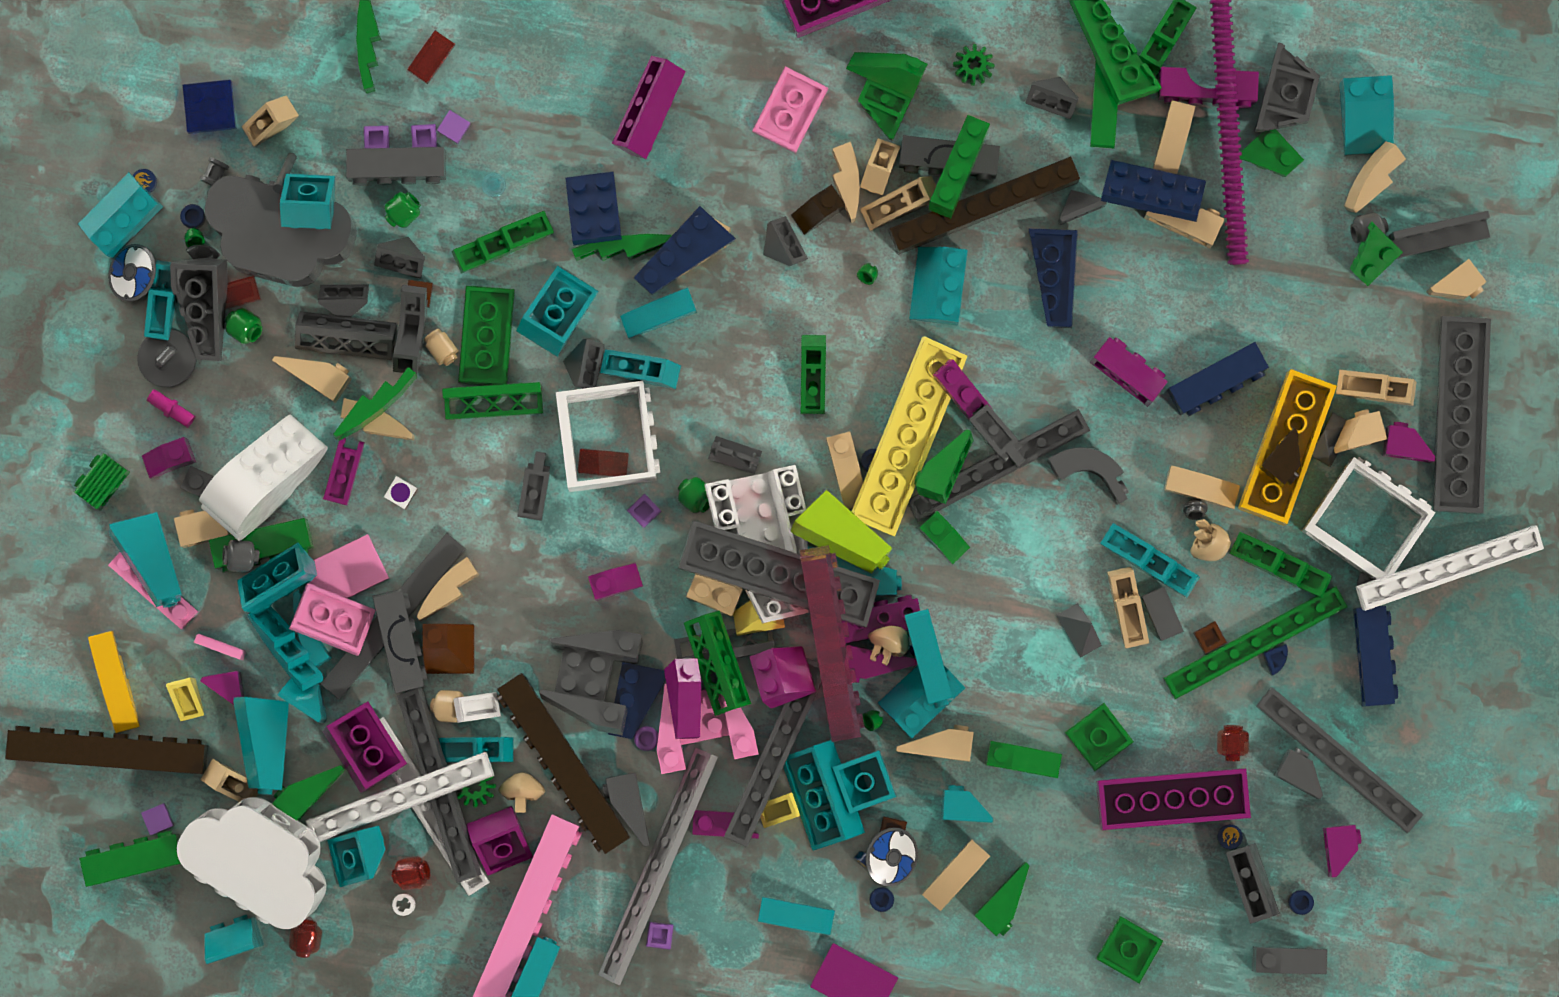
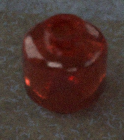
M1224 725L1223 729L1217 733L1218 754L1225 756L1226 761H1240V756H1245L1249 753L1248 731L1243 730V726Z
M419 856L403 858L396 862L395 869L392 870V879L395 884H398L405 891L422 888L426 885L427 880L430 879V868L427 861H423Z
M305 919L300 925L290 929L289 948L296 952V956L308 958L311 954L317 953L320 950L322 929L317 925V922Z

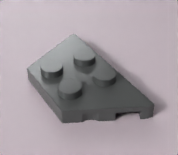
M1282 43L1277 44L1255 128V132L1258 133L1307 124L1309 121L1320 75L1312 68H1308L1298 56H1293L1285 49V45Z

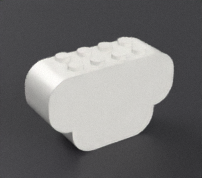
M290 414L230 460L213 477L199 498V501L202 503L201 508L240 541L284 504L296 487L317 466L328 447Z
M249 797L243 799L229 810L223 808L210 809L191 822L178 841V859L186 870L194 874V878L204 884L208 883L215 888L216 893L223 897H230L236 901L235 904L239 908L250 910L256 914L258 920L265 924L270 923L281 929L297 927L317 909L326 893L325 877L321 870L315 866L320 855V842L317 835L309 827L288 816L265 799Z

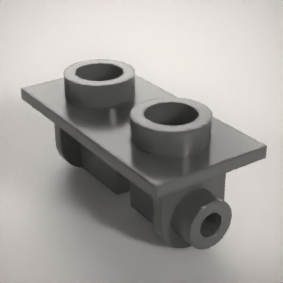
M716 436L708 459L755 474L762 451Z

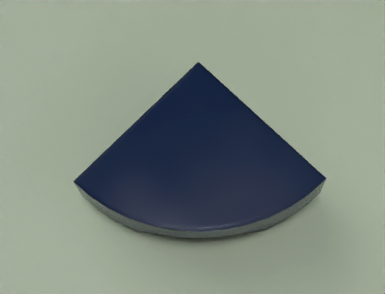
M1287 644L1263 652L1271 676L1278 673L1285 665L1288 656Z

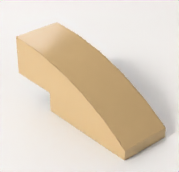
M1171 101L1153 169L1174 174L1178 173L1196 106Z
M850 141L832 149L833 156L840 172L833 174L832 179L839 196L845 203V211L850 223L856 220L860 186L856 156Z
M1386 141L1365 163L1349 191L1344 206L1348 211L1357 213L1393 183L1388 174L1406 160L1396 144Z
M1339 370L1336 394L1413 406L1417 382L1414 379L1390 377L1383 374Z
M344 398L341 418L343 420L357 401ZM385 412L363 428V431L368 434L414 441L415 437L406 427Z
M1171 465L1164 491L1234 509L1240 485Z
M468 557L453 566L432 588L417 615L419 621L422 622L463 597L459 587L479 575Z
M1130 566L1108 571V580L1125 649L1148 644L1149 638L1133 569Z
M971 839L922 895L941 911L987 861L990 855Z

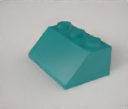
M128 172L78 225L106 256L114 258L164 206Z
M918 247L909 320L958 325L968 250L950 247Z
M296 543L238 579L237 584L242 609L245 612L258 613L262 609L269 608L283 596H288L301 585L309 583L317 576L315 561L299 543Z
M918 665L878 702L879 706L910 739L945 708L935 709L934 705L929 706ZM944 666L952 697L955 699L965 687Z

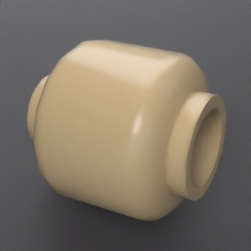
M441 690L436 694L435 698H432L430 710L438 721L457 723L453 699L464 697L462 692Z

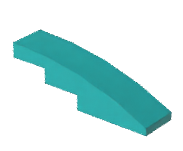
M1114 523L1100 543L1122 559L1186 598L1200 578L1199 575L1178 564L1177 561Z
M271 606L262 609L258 613L247 614L270 652L302 691L323 681V674L309 660L308 651L295 639V631L289 629L290 626Z

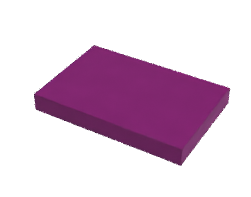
M832 943L810 987L828 997H889L898 977Z

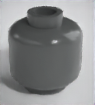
M1376 212L1357 216L1353 224L1350 225L1353 241L1359 244L1362 241H1366L1370 232L1368 226L1371 222L1386 234L1389 230L1386 219L1381 218Z
M230 540L228 545H224L222 564L226 565L229 571L250 572L254 564L258 565L259 550H255L253 542L249 540Z

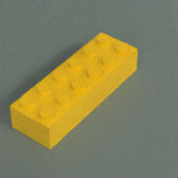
M1292 369L1286 373L1239 503V510L1282 526L1288 524L1334 396L1336 385ZM1294 428L1298 431L1301 464L1297 470L1299 476L1291 485L1286 483L1281 487L1259 467Z

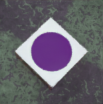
M396 476L384 498L406 510L418 488Z

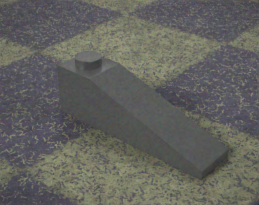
M199 258L171 262V288L173 294H176L181 307L179 308L180 314L184 316L187 324V333L196 359L221 361L228 286L227 260Z

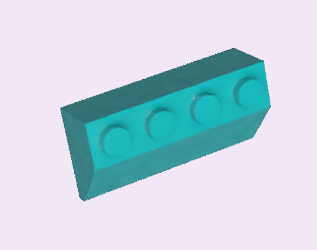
M833 739L790 754L783 767L812 851L865 833L858 811L849 814L833 767L840 765L841 762Z

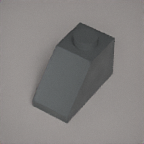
M1296 748L1294 751L1291 749L1287 750L1274 776L1316 799H1321L1323 793L1313 761L1308 759L1309 754L1299 748Z

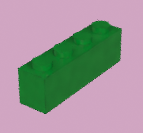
M967 115L930 199L928 210L951 219L988 135L990 123Z
M306 518L257 528L242 539L253 542L255 550H259L258 565L261 564L260 560L268 558L271 560L296 543H299L307 553H309L308 549L314 548L308 519ZM232 534L209 539L214 567L218 570L222 569V573L231 572L227 569L226 565L222 564V553L224 545H228L230 540H237Z
M172 830L158 833V839L149 841L148 836L134 839L133 845L124 846V842L110 845L109 851L100 852V848L86 851V856L79 858L85 886L98 885L181 864L177 855V844L180 834L173 835Z

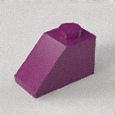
M1394 422L1393 425L1386 427L1387 440H1384L1382 456L1426 463L1435 461V455L1414 428H1408V423Z
M185 437L162 444L142 455L150 479L196 463L189 440Z
M636 563L588 576L596 601L643 587Z
M1356 825L1323 828L1328 877H1337L1359 850L1358 844H1361L1362 840L1360 829H1356Z

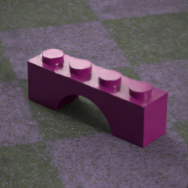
M1161 67L1159 83L1162 88L1158 92V100H1164V104H1170L1172 100L1177 102L1188 101V104L1192 106H1201L1203 102L1212 103V106L1219 107V104L1216 103V100H1219L1218 96H1216L1218 88H1204L1197 85L1190 78L1186 68ZM1236 70L1234 72V75L1237 76V79H1234L1235 83H1237L1235 91H1238V94L1235 95L1238 98L1236 104L1239 108H1251V105H1255L1258 101L1259 72Z

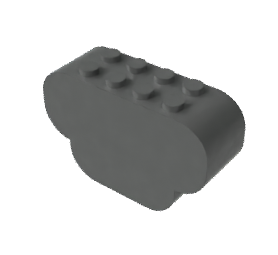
M246 175L245 178L226 176L217 180L209 190L205 203V216L211 227L222 236L221 251L223 256L239 272L293 287H305L317 280L322 272L323 265L339 264L351 254L356 240L357 228L355 221L341 204L334 202L331 229L281 227L280 199L282 192L276 193L273 190L275 181H269V184H265L260 181V178L252 175Z

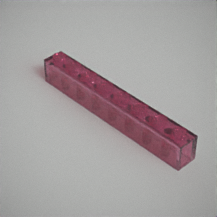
M829 545L799 550L831 741L861 737L860 728H864L862 713L857 714L856 706L861 704L859 692L853 691L852 683H856L857 680L855 668H849L848 660H853L851 645L846 646L845 637H849L847 622L842 623L841 614H845L843 599L838 600L837 591L842 590L839 576L834 577L833 568H838L836 554H830Z

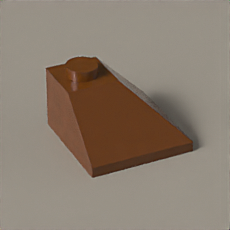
M423 624V657L426 674H474V624Z

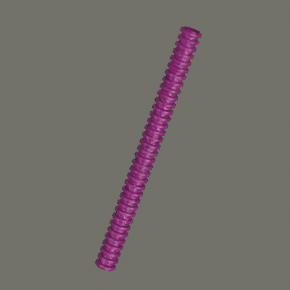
M1210 0L1209 3L1212 4L1210 12H1213V15L1210 16L1213 19L1211 27H1214V31H1212L1214 39H1212V42H1215L1213 58H1216L1214 73H1217V77H1215L1217 85H1215V88H1218L1216 96L1219 99L1216 100V103L1219 104L1217 111L1220 114L1217 116V119H1220L1218 127L1221 129L1218 131V134H1221L1219 142L1222 144V146H1219V149L1222 150L1220 157L1223 158L1220 164L1223 165L1221 172L1224 173L1221 180H1224L1222 188H1225V192H1222V195H1225L1223 203H1226V207H1223V209L1226 211L1224 218H1227V222L1224 224L1227 226L1225 233H1228V237L1225 238L1228 241L1226 249H1229V253H1226L1229 256L1227 264L1239 265L1249 262V259H1246V255L1249 253L1246 251L1248 244H1245V240L1248 238L1245 236L1247 228H1244V224L1247 223L1244 221L1246 213H1243L1245 198H1242V194H1244L1242 186H1244V183H1241V179H1243V175H1241L1243 167H1240L1242 152H1239V148H1241L1239 140H1241V137H1238L1240 129L1237 126L1240 125V122L1237 121L1239 114L1236 111L1239 110V106H1236L1238 98L1235 95L1238 94V91H1235L1237 83H1235L1234 79H1237V76L1234 75L1236 68L1233 66L1236 60H1233L1235 52H1232V49L1235 48V45H1232L1234 37H1231V33H1234V30L1231 29L1233 22H1230V18L1233 15L1230 14L1232 6H1229V3L1232 0Z

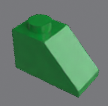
M938 511L919 528V531L952 565L970 548L955 528Z

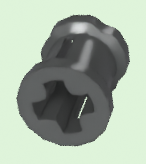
M209 157L208 161L210 163L206 172L199 179L212 186L217 180L222 178L225 170L229 169V166Z

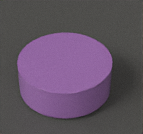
M649 726L639 728L634 736L636 746L643 751L653 750L658 743L657 731Z

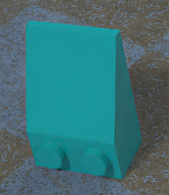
M1392 75L1343 78L1339 83L1344 155L1374 154L1386 141L1394 144Z
M557 266L522 317L516 332L558 357L599 291Z
M246 914L234 918V924L225 927L223 922L211 926V932L205 933L206 964L263 946L264 943L256 918H248Z

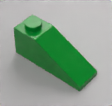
M854 52L846 69L913 98L928 64L907 54Z
M801 335V414H825L826 335Z
M966 429L929 460L924 465L922 472L919 471L917 473L914 484L919 495L946 504L974 441L970 430Z
M989 741L985 765L1058 778L1062 754Z
M343 765L293 783L287 788L282 786V790H278L273 797L276 800L272 804L288 816L299 821L346 769Z
M1024 862L974 914L996 937L999 933L1004 936L1013 926L1010 922L1014 919L1030 865L1027 862Z

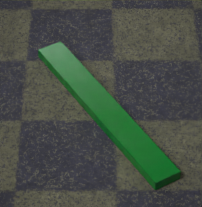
M1337 586L1326 590L1322 598L1317 596L1169 674L1163 679L1173 698L1177 699L1342 611L1348 606Z

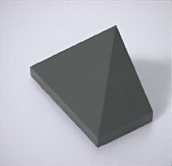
M1061 77L1033 81L1025 103L1071 119L1078 96Z
M1071 190L1059 218V224H1065L1104 208L1107 202L1101 201L1100 197Z
M784 216L767 223L763 255L792 266L806 261L808 258L787 217Z
M409 237L378 244L374 266L421 279L425 256Z
M369 284L320 285L318 303L336 316L352 317L367 304Z
M583 339L564 359V365L575 387L582 389L596 387L605 344Z
M1335 413L1331 414L1318 437L1312 454L1313 458L1331 467L1338 454L1334 452V447L1346 419Z
M1078 603L1056 615L1080 658L1102 646L1091 621Z

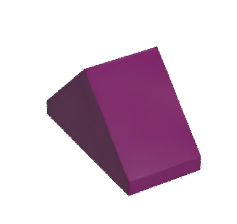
M239 671L205 676L200 680L233 705L234 697H245L241 672Z

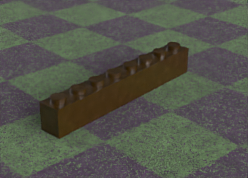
M1070 156L958 201L951 219L932 211L890 228L889 234L899 255L1078 184L1080 177Z
M520 673L499 687L497 690L500 694L496 697L504 708L508 706L512 711L513 715L510 716L512 722L517 729L522 727L527 734L523 738L531 750L536 748L540 754L537 760L543 769H550L553 777L550 778L558 791L563 789L567 795L564 801L571 811L576 809L581 818L577 821L585 832L589 830L593 835L594 839L591 842L598 853L603 850L604 854H607L631 837L525 675Z
M15 726V730H8L5 760L204 774L207 766L208 745H202L201 739L187 738V743H177V738L163 737L162 741H153V736L138 735V740L128 739V734L114 733L113 738L104 737V732L89 731V736L79 735V730L65 729L64 734H55L54 728L40 727V732H30V727Z

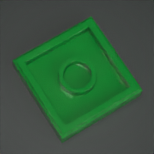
M1102 703L1065 732L1094 772L1134 742L1105 703Z
M1119 916L1096 959L1140 984L1163 940Z

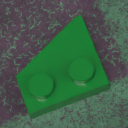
M867 79L858 102L888 139L893 141L912 98Z
M1276 129L1262 132L1241 151L1242 155L1240 156V160L1257 165L1256 167L1264 170L1273 171L1282 177H1286L1304 161Z
M1373 222L1369 224L1368 229L1370 232L1365 242H1361L1358 255L1354 258L1350 267L1351 271L1367 286L1403 253Z

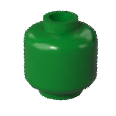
M398 192L384 206L387 214L385 219L393 227L397 225L401 228H406L420 215L419 207L421 204L410 192Z
M246 308L231 311L225 319L227 334L242 344L255 342L262 333L260 318Z
M698 477L683 480L678 487V501L692 513L706 512L710 508L705 484L707 483Z

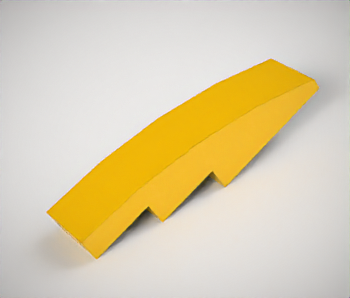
M109 631L88 637L96 671L115 733L140 727L129 679L126 678L114 632Z

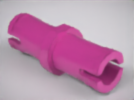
M155 389L152 390L146 400L164 412L163 415L165 417H171L187 428L190 427L196 417L178 405L179 402L177 400H171Z

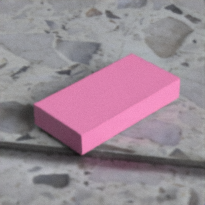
M202 634L196 635L194 640L196 644L240 660H244L246 655L245 650Z

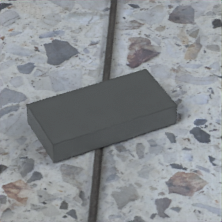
M1165 587L1141 596L1160 641L1184 632Z

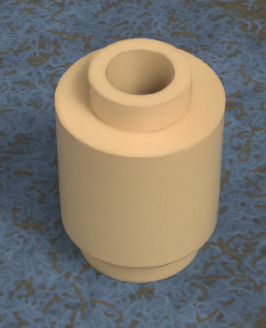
M439 328L424 338L425 347L439 365L445 364V366H448L458 358L456 354L459 350L448 335Z

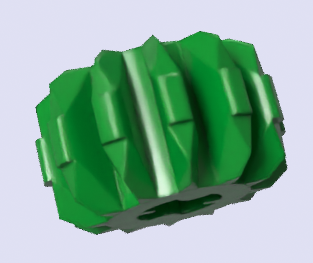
M973 44L972 51L967 46H964V54L956 53V57L960 61L953 62V67L960 68L955 72V75L960 76L964 74L961 82L965 83L969 78L971 79V86H975L976 79H978L980 84H984L985 79L983 76L991 78L992 73L988 69H994L995 67L994 63L988 62L993 58V55L987 54L984 56L986 47H982L979 52L977 51V44ZM977 61L978 66L973 70L970 69V63Z
M494 776L480 781L481 784L478 785L481 786L480 791L472 793L470 791L472 787L466 786L461 788L463 792L457 795V799L467 796L463 803L465 806L473 799L474 808L478 807V799H480L483 805L488 804L484 796L493 798L494 794L489 792L488 788H496V784H488L487 781L492 780Z

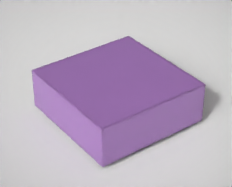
M449 110L438 127L437 132L459 144L471 123Z
M436 124L411 126L412 148L437 147Z
M364 126V148H390L389 126Z
M643 494L627 509L643 528L662 512L646 494Z
M165 803L141 813L150 836L174 826Z
M649 922L646 947L670 950L674 925Z

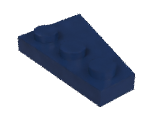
M622 662L614 703L625 705L628 713L623 736L608 733V735L633 739L666 681L664 670Z

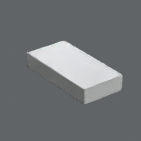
M497 692L454 698L457 723L501 716L498 698L496 697Z

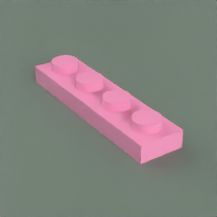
M119 552L108 566L155 606L125 558ZM182 596L181 601H178V604L169 608H163V606L156 607L181 630L199 612Z

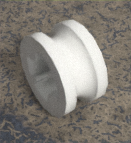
M403 893L394 898L392 907L396 914L406 916L414 911L416 903L411 895ZM407 898L409 900L407 903L410 902L411 906L402 912L399 910L401 906L398 907L397 902Z

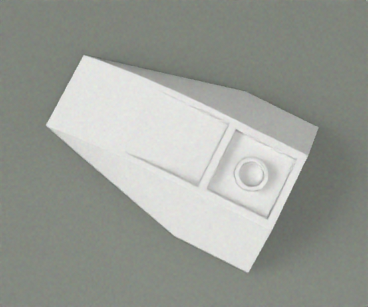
M796 465L773 469L767 473L730 481L726 479L705 484L716 528L808 557V541L794 535L790 531L794 521L806 510ZM745 590L762 623L809 613L807 609Z

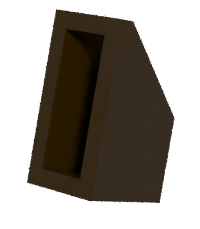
M831 184L811 197L792 213L791 217L802 233L806 235L844 210L845 203Z
M1293 428L1259 467L1281 487L1286 483L1291 485L1299 476L1297 470L1301 464L1298 431Z

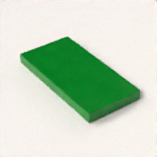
M466 286L458 383L477 385L508 384L515 289Z

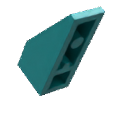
M605 349L600 373L632 381H643L645 384L676 389L681 365L668 359Z

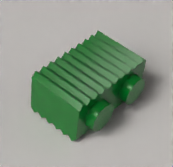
M105 453L94 457L89 465L91 470L86 476L82 474L74 485L77 487L74 493L99 511L103 509L130 473V471Z

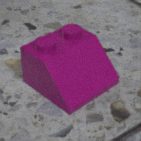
M802 646L771 648L749 657L762 702L769 708H775L816 692Z
M512 806L466 824L472 845L487 876L533 858L521 824Z

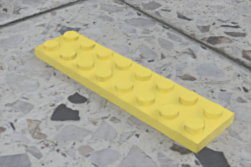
M927 337L921 338L852 509V513L867 526L894 537L916 486L914 484L916 475L919 471H922L951 399L932 375L949 359H953L962 370L967 359V355Z

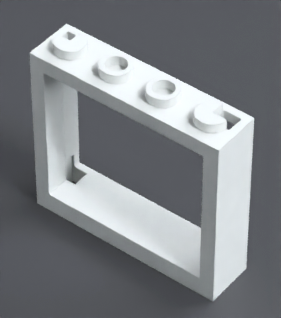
M643 381L556 392L569 492L657 481L656 473H661L659 459H654L653 450L657 449L656 435H651L650 426H654L653 411H648L647 402H651L650 388H645ZM638 394L648 472L578 481L568 403Z
M1353 457L1314 511L1302 532L1360 572L1376 580L1395 573L1435 512L1431 510L1432 506L1427 504V501L1421 498L1419 500L1411 496L1412 492L1403 485L1397 487L1391 483V477L1382 471L1377 473L1370 468L1371 464L1367 460L1364 461L1360 457L1358 459ZM1353 470L1421 516L1384 572L1316 526V523Z

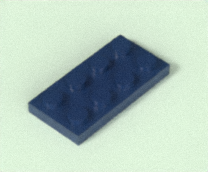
M1111 160L1101 201L1197 222L1206 180Z

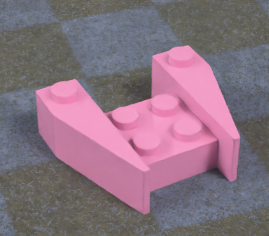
M665 684L657 743L661 774L686 770L682 745L730 736L734 759L759 755L754 730L742 709H734L715 716L706 690L701 691L700 737L695 739H675L667 685ZM720 694L718 700L722 709L727 707L724 696Z

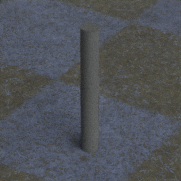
M294 153L287 155L273 186V190L276 193L282 192L285 176L290 174L297 159Z

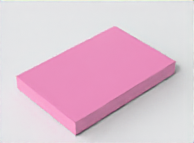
M785 66L752 132L796 154L828 91V87Z
M369 534L315 559L317 576L309 583L348 599L390 578Z
M307 583L289 629L358 656L376 610Z

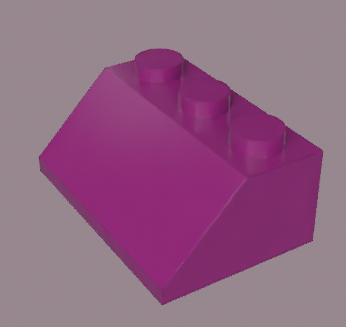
M1109 337L1090 363L1148 407L1168 381L1164 379L1166 375L1156 367L1153 369L1145 364L1146 360L1138 353L1134 352V354H1131L1125 349L1127 345L1120 339L1115 337L1113 340Z
M368 701L327 725L322 731L360 793L375 786L407 764Z

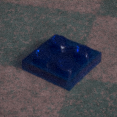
M231 79L182 85L188 134L237 129Z

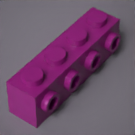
M651 56L612 144L632 156L647 159L686 71L667 59Z
M912 595L898 597V602L888 604V600L874 602L866 628L829 616L821 618L827 648L869 639V633L882 627L898 626L908 631L904 615L920 611L918 598L912 599Z

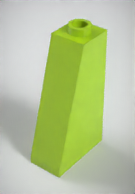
M827 490L794 521L790 530L794 535L871 574L877 568L883 569L890 561L888 555L892 547Z

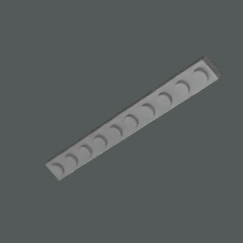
M695 748L598 974L615 984L620 985L717 761V756Z

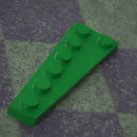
M1069 0L1116 105L1159 92L1162 88L1148 65L1146 63L1143 64L1137 55L1138 50L1133 43H1129L1123 34L1125 32L1120 24L1117 25L1111 16L1112 11L1103 0Z

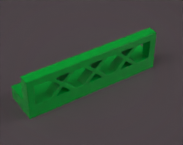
M540 382L442 388L446 420L543 414L542 384ZM527 395H537L538 408L527 409L521 402ZM513 396H521V398L516 400ZM498 397L494 402L489 399ZM502 397H510L516 402L510 410L503 411L496 405ZM479 398H485L491 403L485 412H478L472 407ZM464 399H473V400H472L470 403H467ZM450 400H461L467 407L460 414H451ZM519 405L522 410H515V408ZM493 407H495V408H496L497 410H499V411H491V410L493 409ZM469 409H471V410L474 411L475 413H466V412H467Z
M720 610L684 622L694 656L698 659L700 674L714 715L718 716L750 705L751 701ZM696 623L700 624L702 630L701 637L696 635L693 626ZM704 647L709 651V660H706L703 656ZM711 671H714L717 675L718 680L716 684L712 682ZM720 694L724 696L727 707L722 709L718 700Z

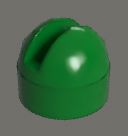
M190 228L186 231L184 240L187 247L205 243L204 235L199 229Z
M871 263L864 264L858 270L857 277L864 284L872 285L878 277V269L876 266H871Z
M869 710L862 714V722L867 730L873 731L882 725L883 717L879 716V711Z

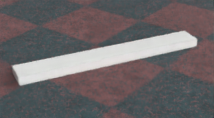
M1533 525L1356 586L1355 588L1362 610L1366 611L1544 549L1538 527Z
M382 717L380 719L381 723L407 763L392 774L393 779L397 785L421 777L422 775L385 717ZM427 801L412 807L451 867L431 802ZM481 867L482 875L460 882L468 896L490 883Z
M487 752L313 817L305 822L307 827L317 835L319 842H322L495 775Z

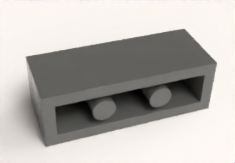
M1256 843L1227 852L1226 855L1250 924L1280 914Z

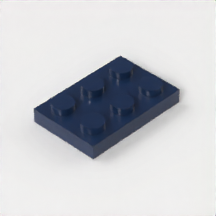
M614 171L566 177L573 246L621 240Z

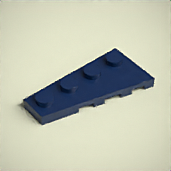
M699 206L634 276V279L653 295L688 270L693 269L699 263L717 253L726 245L734 242L736 238Z
M1029 228L1047 327L1072 328L1078 231Z

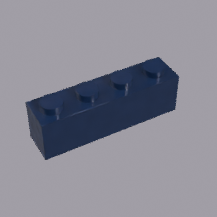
M1253 342L1169 387L1167 392L1180 416L1187 413L1189 417L1201 410L1200 405L1207 401L1212 405L1223 399L1222 393L1230 390L1232 394L1244 387L1243 382L1251 378L1252 382H1255L1264 377V371L1269 366L1256 342Z
M1377 606L1366 611L1362 610V608L1353 609L1362 707L1395 704V699H1398L1397 684H1393L1396 664L1395 660H1391L1390 650L1394 649L1393 636L1389 635L1388 626L1391 625V613L1386 611V606Z

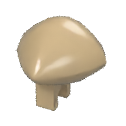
M1205 519L1196 521L1195 525L1200 530L1194 531L1196 538L1190 550L1192 556L1204 561H1218L1222 559L1231 545L1228 533L1215 523L1209 524Z
M882 627L868 634L871 643L874 644L870 656L871 661L875 662L876 657L882 653L884 655L882 664L887 666L891 655L902 657L908 651L909 637L907 631L902 627Z
M525 772L513 774L498 789L499 793L507 800L515 799L516 813H526V799L536 801L545 793L544 786L531 774Z

